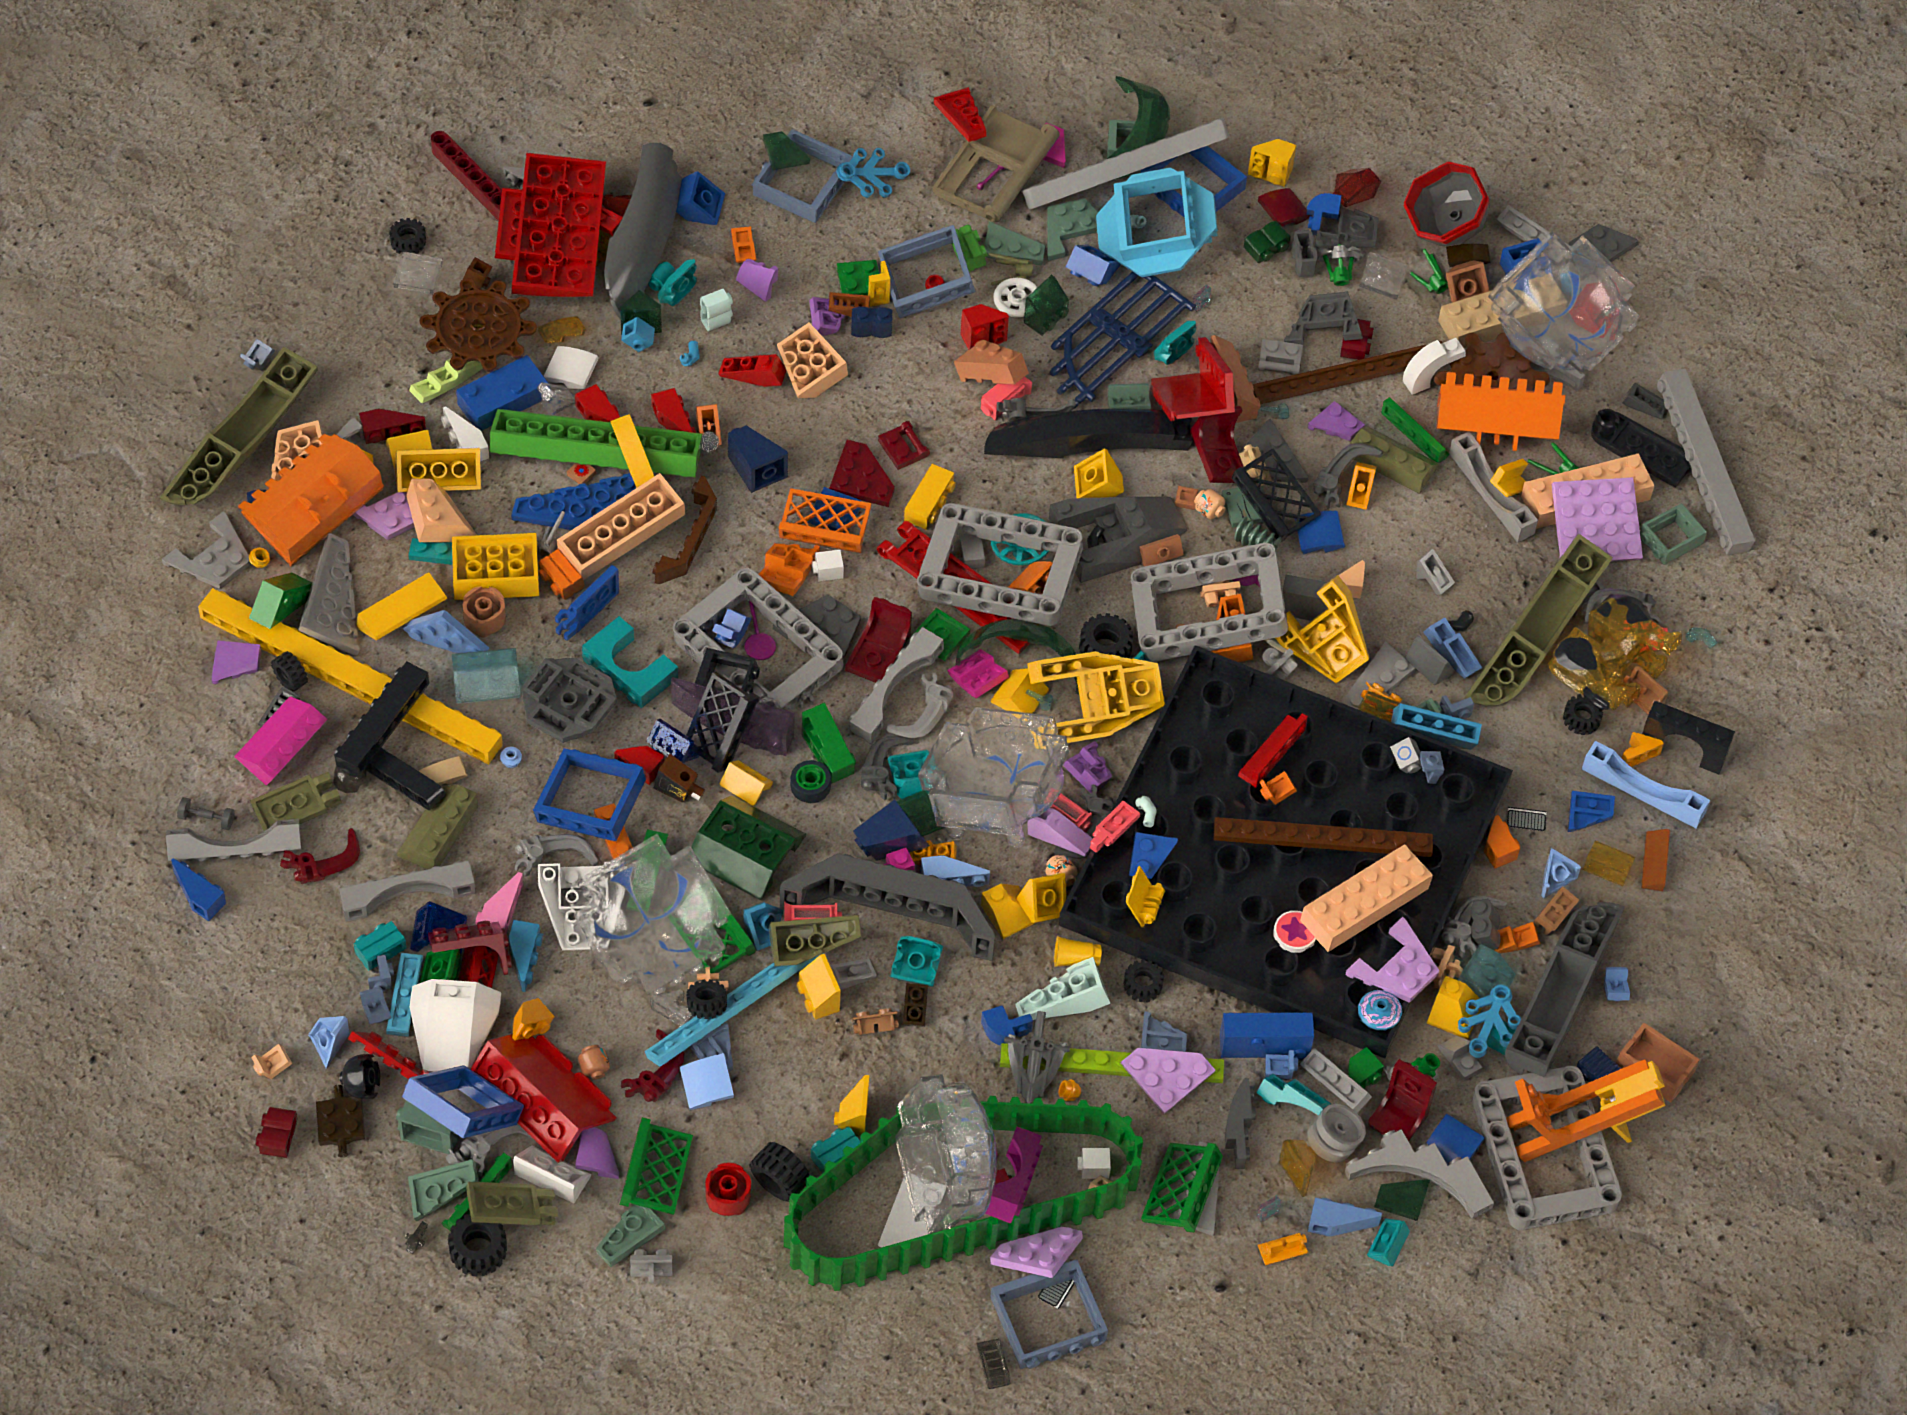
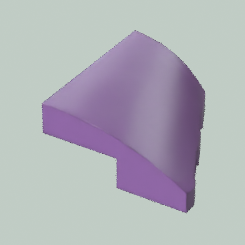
M747 258L738 271L736 281L766 302L771 298L772 284L778 280V268L773 266L769 269L766 268L765 263H757Z
M812 297L809 301L812 326L821 336L837 333L845 315L828 311L829 299ZM835 300V305H839L838 300Z
M218 640L213 664L212 684H218V680L232 677V679H235L242 674L258 672L261 659L260 644Z
M1095 741L1083 747L1080 753L1067 759L1063 765L1090 793H1092L1091 785L1094 784L1098 792L1112 778L1109 769L1105 765L1104 757H1099L1097 753L1098 744Z
M595 1127L583 1130L575 1164L576 1169L598 1172V1176L619 1179V1171L607 1134Z

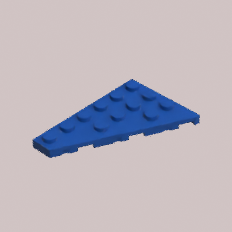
M631 473L620 477L615 476L601 479L599 483L590 485L583 483L576 487L570 486L554 490V493L545 495L539 493L531 497L516 498L511 518L514 521L554 527L560 513L564 511L565 515L558 528L573 530L635 490L636 486Z

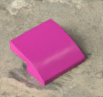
M982 649L948 670V674L955 682L974 698H978L1009 678L1007 670L994 662L993 656Z

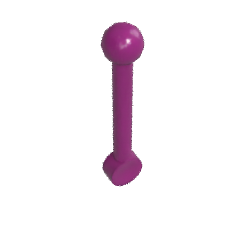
M998 165V168L983 182L978 183L977 189L982 190L984 185L1000 170H1004L1005 167Z

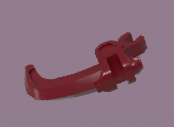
M353 828L348 830V844L345 851L341 854L315 861L313 855L308 852L296 855L290 850H284L283 857L290 860L281 859L280 866L284 869H297L293 873L295 881H300L301 884L324 880L325 876L347 869L358 860L360 846L356 832Z
M657 1029L656 1037L659 1040L668 1036L665 1032ZM682 1051L660 1066L655 1073L645 1070L640 1073L639 1078L622 1080L621 1088H631L625 1090V1097L629 1098L636 1093H640L644 1096L645 1101L656 1102L671 1087V1082L684 1062V1052Z

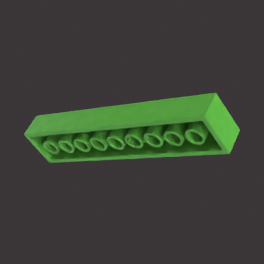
M497 409L490 431V452L533 457L541 460L573 462L582 465L614 467L623 470L629 469L610 422ZM635 426L652 472L683 477L696 476L701 457L702 434Z

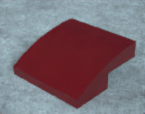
M1290 188L1277 189L1258 196L1259 204L1272 220L1277 221L1281 227L1292 222L1294 225L1308 220L1310 216L1312 217V215H1306L1307 208Z

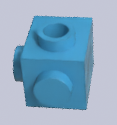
M636 317L623 324L621 341L640 352L653 345L655 328L639 317Z

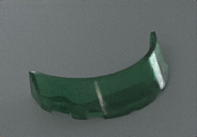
M1116 76V82L1125 93L1135 91L1139 104L1138 115L1129 136L1107 159L1165 138L1169 128L1170 108L1163 94L1156 88ZM1130 174L1124 175V176L1119 177V178L1127 177V176H1129Z
M1006 619L987 624L970 634L959 647L955 665L960 666L962 655L967 650L976 649L982 645L984 640L996 636H1005L1047 646L1055 650L1061 657L1076 655V652L1060 634L1043 624L1019 619ZM1074 677V678H1075V681H1076V685H1077V686H1076L1075 694H1078V695H1079V689H1078V684H1077V678Z

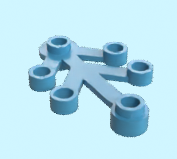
M858 148L850 162L841 163L836 170L837 176L842 181L854 183L861 189V195L865 198H869L874 193V188L872 185L863 182L858 176L865 177L879 189V194L886 198L892 193V187L882 182L876 176H894L896 179L902 180L910 173V167L905 162L897 163L894 168H873L885 156V152L881 148H876L872 152V157L863 168H855L867 156V152L863 148Z
M1506 985L1495 986L1491 990L1490 995L1467 1001L1465 1010L1469 1015L1474 1016L1469 1018L1463 1017L1458 1021V1030L1462 1033H1467L1471 1030L1472 1026L1484 1022L1478 1038L1472 1039L1469 1044V1052L1475 1058H1481L1486 1054V1041L1493 1025L1500 1035V1044L1507 1048L1510 1041L1506 1042L1503 1039L1509 1038L1511 1040L1513 1035L1508 1032L1499 1015L1501 1007L1508 1017L1507 1025L1510 1029L1516 1030L1521 1021L1520 1016L1516 1015L1510 1003L1512 992ZM1492 1004L1490 1010L1477 1014L1479 1008ZM1469 1006H1475L1476 1008L1470 1009ZM1516 1020L1518 1023L1513 1024L1511 1021ZM1466 1023L1468 1026L1463 1027L1461 1024Z

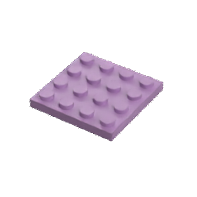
M1633 477L1561 481L1551 484L1560 557L1575 536L1580 534L1613 557L1610 562L1641 560L1643 558Z

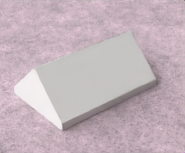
M533 1145L515 1155L513 1159L514 1175L543 1189L554 1190L555 1195L573 1204L591 1177L590 1173L576 1169L574 1165L565 1161L557 1163L547 1152Z

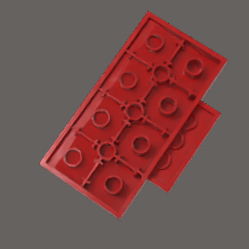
M526 153L522 190L502 188L495 258L515 260L511 294L546 297L593 296L606 161Z

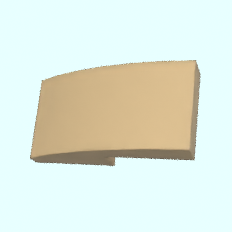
M459 756L437 762L419 770V772L440 786L444 783L451 785L468 776Z

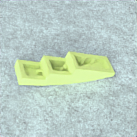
M448 359L444 367L429 372L427 379L412 384L409 391L421 403H425L475 375L483 369L482 364L478 361H470L465 364L463 369L457 371L451 367L450 359Z

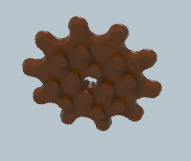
M465 278L460 282L461 290L459 294L450 296L442 291L433 294L432 300L440 308L438 313L423 315L419 320L420 325L424 329L436 332V336L426 343V348L431 354H437L442 351L452 353L450 365L454 370L463 369L467 362L478 361L486 372H493L497 367L496 358L501 355L520 359L525 350L517 342V339L521 336H531L537 330L535 322L526 321L520 317V314L530 306L529 299L523 296L516 299L506 298L504 296L506 284L501 280L494 281L486 290H480L475 286L472 279ZM475 324L483 325V327L479 328V330H477V328L473 326Z
M1469 333L1464 340L1467 346L1465 350L1466 356L1449 363L1451 366L1450 370L1440 371L1434 376V382L1441 386V383L1446 384L1447 372H1455V384L1462 385L1466 373L1474 375L1473 386H1481L1483 375L1497 376V380H1491V387L1499 388L1500 377L1510 378L1508 389H1517L1519 378L1527 379L1526 390L1528 391L1534 390L1536 380L1545 381V386L1550 383L1548 373L1535 371L1530 366L1537 360L1536 350L1534 348H1527L1523 351L1514 350L1510 347L1511 339L1506 333H1500L1493 343H1485L1476 333Z

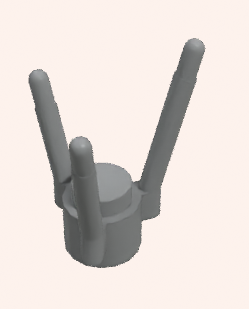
M564 511L560 513L553 528L547 526L542 542L538 546V552L543 557L549 556L550 553L558 549L557 540L553 537L565 515Z

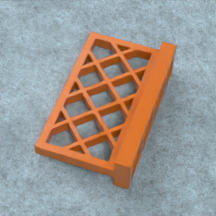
M790 488L783 518L778 528L779 537L861 553L872 504ZM793 496L803 497L805 502L796 507L792 502ZM821 500L825 503V506L816 510L811 503ZM836 504H843L846 509L836 514L832 507ZM809 506L813 513L803 517L799 510ZM858 507L866 509L865 514L858 518L852 512ZM829 509L833 517L823 521L819 514ZM795 512L801 519L796 523L787 522L788 516ZM849 513L853 521L844 525L840 517ZM816 516L821 523L816 527L809 526L807 521ZM837 520L841 528L836 531L830 530L827 525ZM857 524L860 528L859 535L850 534L847 529Z

